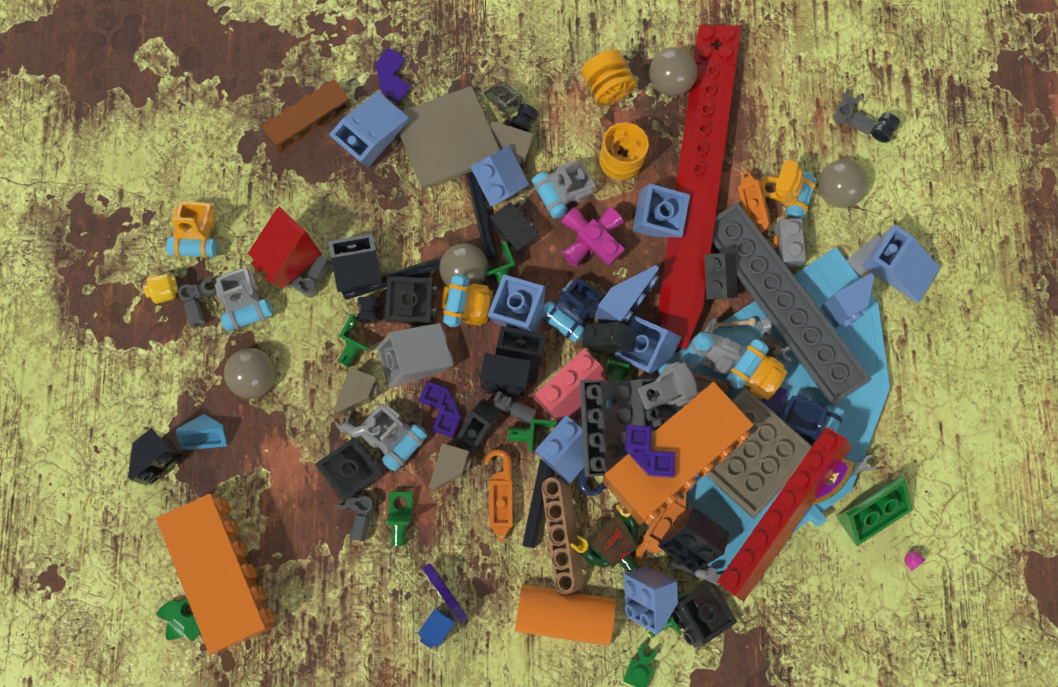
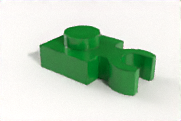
M643 644L637 650L638 661L630 659L622 680L635 687H647L654 670L648 664L649 661L656 657V650L652 649L649 656H644L643 649L645 645Z

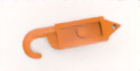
M744 170L741 184L737 186L742 207L758 230L764 233L770 227L771 219L761 180H756L747 170ZM774 236V242L771 245L774 251L778 247V236Z
M495 449L487 454L485 464L488 465L493 456H500L503 460V472L493 474L489 480V528H492L499 542L502 543L509 529L513 528L512 460L506 451Z
M679 493V497L669 508L665 509L662 507L660 509L661 513L652 522L638 548L633 553V558L638 563L635 569L643 567L641 565V558L646 550L654 553L662 551L658 547V543L678 515L687 510L686 493ZM655 564L651 568L656 570L658 565Z

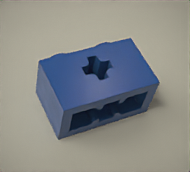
M435 608L418 632V635L422 637L420 642L431 649L434 646L440 647L456 621L438 608Z

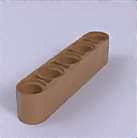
M547 478L542 484V495L555 587L562 594L579 592L584 585L580 553L570 546L571 543L575 546L579 545L571 487L563 478ZM556 483L558 484L557 493H555L554 486ZM559 506L561 507V510H562V513H561V516H560V517L558 516V513H557V509H558ZM562 530L565 532L564 540L560 536ZM565 553L568 555L567 564L564 562ZM568 577L572 581L571 588L567 584Z

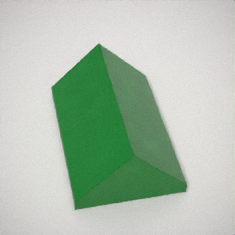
M900 477L890 480L836 515L856 546H859L913 511L906 479Z

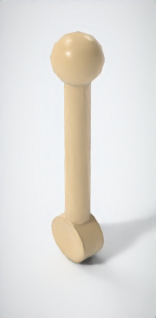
M750 318L745 321L723 323L716 321L713 330L728 326H755L757 320Z

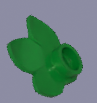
M187 598L181 602L172 600L165 603L156 614L159 618L168 620L166 627L167 640L178 639L185 634L189 640L194 641L200 634L193 613L189 614L187 612L189 606Z

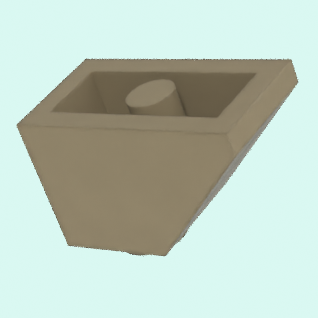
M492 121L491 131L499 149L510 145L518 163L525 165L533 144L534 134Z
M350 368L333 411L341 416L370 403L372 397L377 396L380 388L377 378Z
M442 443L428 487L429 490L436 491L462 477L464 470L469 471L472 458L469 457V451Z

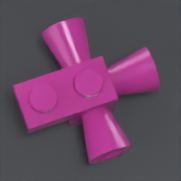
M577 207L571 209L561 221V223L578 233L576 243L561 251L563 257L573 267L577 268L586 253L591 257L596 254L609 267L625 250L608 233L623 224L622 217L611 207L606 209L598 222L592 219L588 223Z

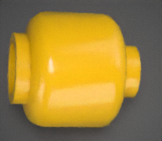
M168 272L148 276L147 284L143 285L146 298L151 297L155 304L174 300L179 290L175 276H171Z

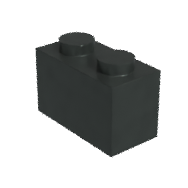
M509 202L490 217V225L502 240L506 241L508 247L518 257L538 241V229L532 222L528 223L524 218L525 214L519 206L515 207Z
M736 253L704 255L706 299L738 298Z
M620 322L588 324L584 328L582 347L599 354L633 352L637 330Z

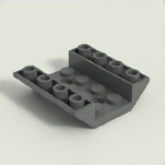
M656 379L631 381L580 380L585 477L604 476L606 472L628 455L625 451L627 425L651 426V434L662 426L661 405L648 410L645 409L638 392V388L653 383ZM649 389L646 395L648 400L655 402L660 393L659 391L655 392ZM608 399H611L613 403L611 410L607 408ZM611 445L615 447V455L613 457L609 453Z

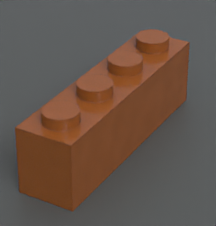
M334 79L322 84L312 94H306L298 103L287 106L276 117H270L262 127L270 141L281 154L352 107L349 98Z

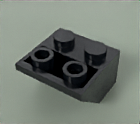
M373 234L328 241L337 292L382 284Z
M501 326L495 355L531 361L527 382L536 384L546 335Z
M485 353L480 376V389H484L485 393L496 395L497 392L507 393V396L514 399H519L520 396L525 397L531 361Z
M150 428L132 443L128 478L139 484L151 485L160 478V473L166 468L170 469L175 466L179 461L178 458L183 454L166 434Z
M692 506L678 515L658 543V547L695 572L724 555L729 532Z

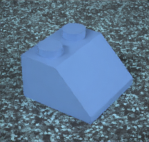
M510 145L470 165L490 206L511 197L529 185Z
M649 183L640 190L632 231L653 237H682L690 195Z
M873 273L836 292L821 306L835 329L841 325L846 328L863 316L862 311L869 305L875 277Z
M503 275L487 316L497 325L537 333L544 312L545 286Z
M633 315L628 326L637 330L633 352L616 353L615 357L651 374L673 357L681 336Z
M566 415L537 447L535 454L569 484L584 468L582 428Z

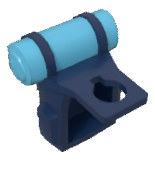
M580 278L571 280L560 292L561 297L555 303L548 302L544 305L542 317L545 320L544 322L549 323L565 335V338L570 339L574 343L583 339L585 328L583 324L588 317L592 318L595 315L598 305L602 300V295Z
M792 395L782 420L801 437L811 441V446L814 445L826 427L837 432L839 425L843 421L844 410L835 405L832 406L831 404L822 407L815 404L816 401L812 398Z

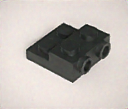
M387 277L385 322L408 323L411 326L431 325V321H436V307H432V300L437 299V286H433V279Z
M354 437L315 464V467L343 503L380 479L382 474L379 463L375 459H370L365 445L361 441L357 442Z
M711 582L706 583L678 600V604L671 614L677 624H681L685 631L683 637L686 643L693 645L694 648L704 646L737 623L717 586Z

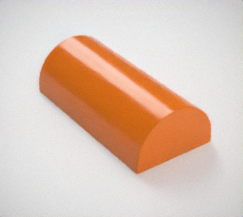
M522 584L515 632L609 646L614 626L615 598L578 592L562 594L557 589Z

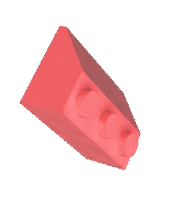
M583 349L535 394L534 400L554 421L560 423L567 415L576 422L582 416L580 380L608 381L609 377L602 366Z

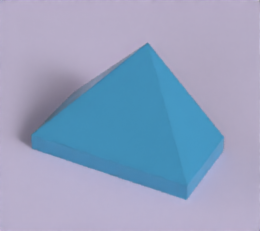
M205 414L176 429L180 450L227 447L228 444L224 426Z

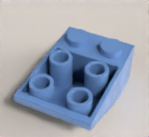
M377 91L346 115L329 135L364 166L369 168L410 118Z
M893 225L883 233L863 264L864 268L916 303L920 302L940 270L938 264L917 240L897 225Z
M655 265L612 287L598 305L595 318L602 323L620 322L627 325L634 313L632 309L637 311L644 301L643 299L646 296L644 292L649 294L656 284L655 282L659 278L656 275L659 267Z

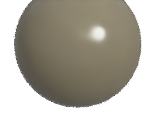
M666 48L660 51L650 64V81L653 87L663 95H682L689 91L696 81V61L688 51L682 48Z
M845 159L837 160L827 165L821 172L818 180V189L821 197L828 204L837 208H848L859 203L865 196L868 188V177L865 170L858 163Z
M461 243L450 247L443 254L439 264L441 279L447 287L451 283L452 276L459 274L470 279L469 285L471 283L483 285L487 279L486 272H489V264L485 254L478 247Z
M245 348L235 352L227 360L224 368V380L227 387L235 395L245 399H254L265 395L273 387L276 380V367L271 357L264 351L255 348Z

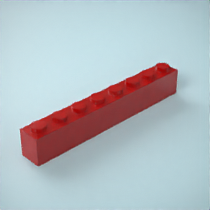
M828 427L823 430L718 579V584L743 602L851 450L852 446L845 437Z

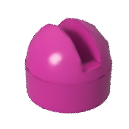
M916 551L907 553L904 559L906 566L911 572L926 561Z

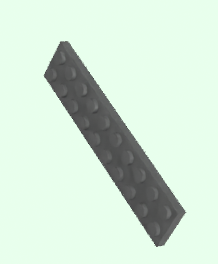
M735 203L717 215L713 246L718 253H736L738 280L764 315L771 320L772 326L829 403L833 406L872 380L739 203Z

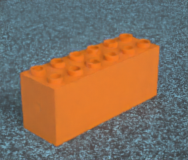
M712 382L651 434V451L675 452L674 478L648 476L628 454L604 474L603 483L640 526L644 522L649 525L661 513L659 511L660 508H669L679 497L678 493L680 491L685 494L695 485L697 476L701 478L706 476L715 466L714 462L716 460L721 463L730 455V452L734 450L732 448L733 445L738 448L751 435L749 430L753 424L716 383Z
M211 493L156 518L209 655L223 652L275 627L273 624L275 621L274 613L271 608L267 609L264 599H266L265 591L261 585H257L255 577H257L256 569L253 564L248 563L246 558L248 555L247 547L244 542L240 543L237 536L240 533L238 525L234 520L231 521L228 514L231 512L230 506L226 499Z

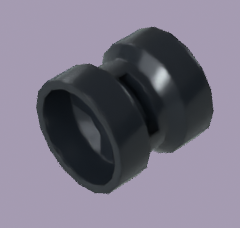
M522 103L517 110L518 114L512 118L510 124L513 128L529 132L532 128V122L536 121L539 113L532 106Z
M882 113L878 119V124L871 130L872 137L882 143L890 142L893 132L901 124L899 118L891 113Z
M372 296L359 297L357 299V306L359 307L357 321L365 324L378 323L380 321V314L378 313L380 299Z

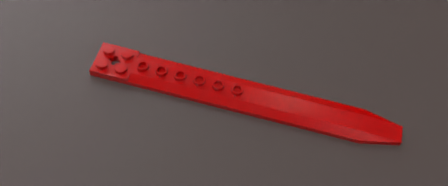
M698 26L694 54L697 64V78L689 91L675 191L689 194L690 197L683 236L668 237L659 298L662 328L681 336L676 349L686 350L704 309L706 295L704 255L711 254L741 26ZM720 43L723 46H719V49L715 50L713 45Z

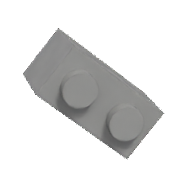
M780 219L773 228L774 236H778L779 239L778 247L775 251L788 269H799L806 261L802 219Z

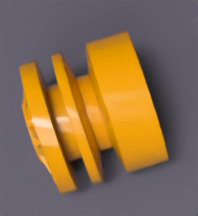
M611 49L599 53L587 61L581 68V75L586 84L591 87L590 92L598 106L611 105L629 95L637 85L631 71L626 68L627 63L620 50Z
M624 122L617 123L606 131L599 155L600 167L606 175L620 181L629 180L637 176L642 169L649 146L648 137L643 129L635 124Z

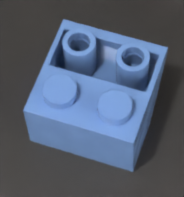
M647 565L624 573L626 617L654 634H659L678 604L677 581Z

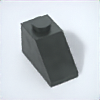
M482 399L470 412L454 443L473 455L493 427L501 410L485 399Z

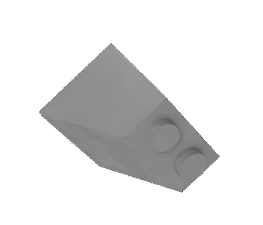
M440 323L390 332L377 346L389 389L444 373L453 366V355L448 350L446 333L442 330Z

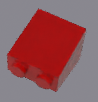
M280 206L274 211L248 252L249 256L253 259L251 265L259 273L264 271L266 274L263 277L272 286L276 283L281 289H284L322 255L308 233Z

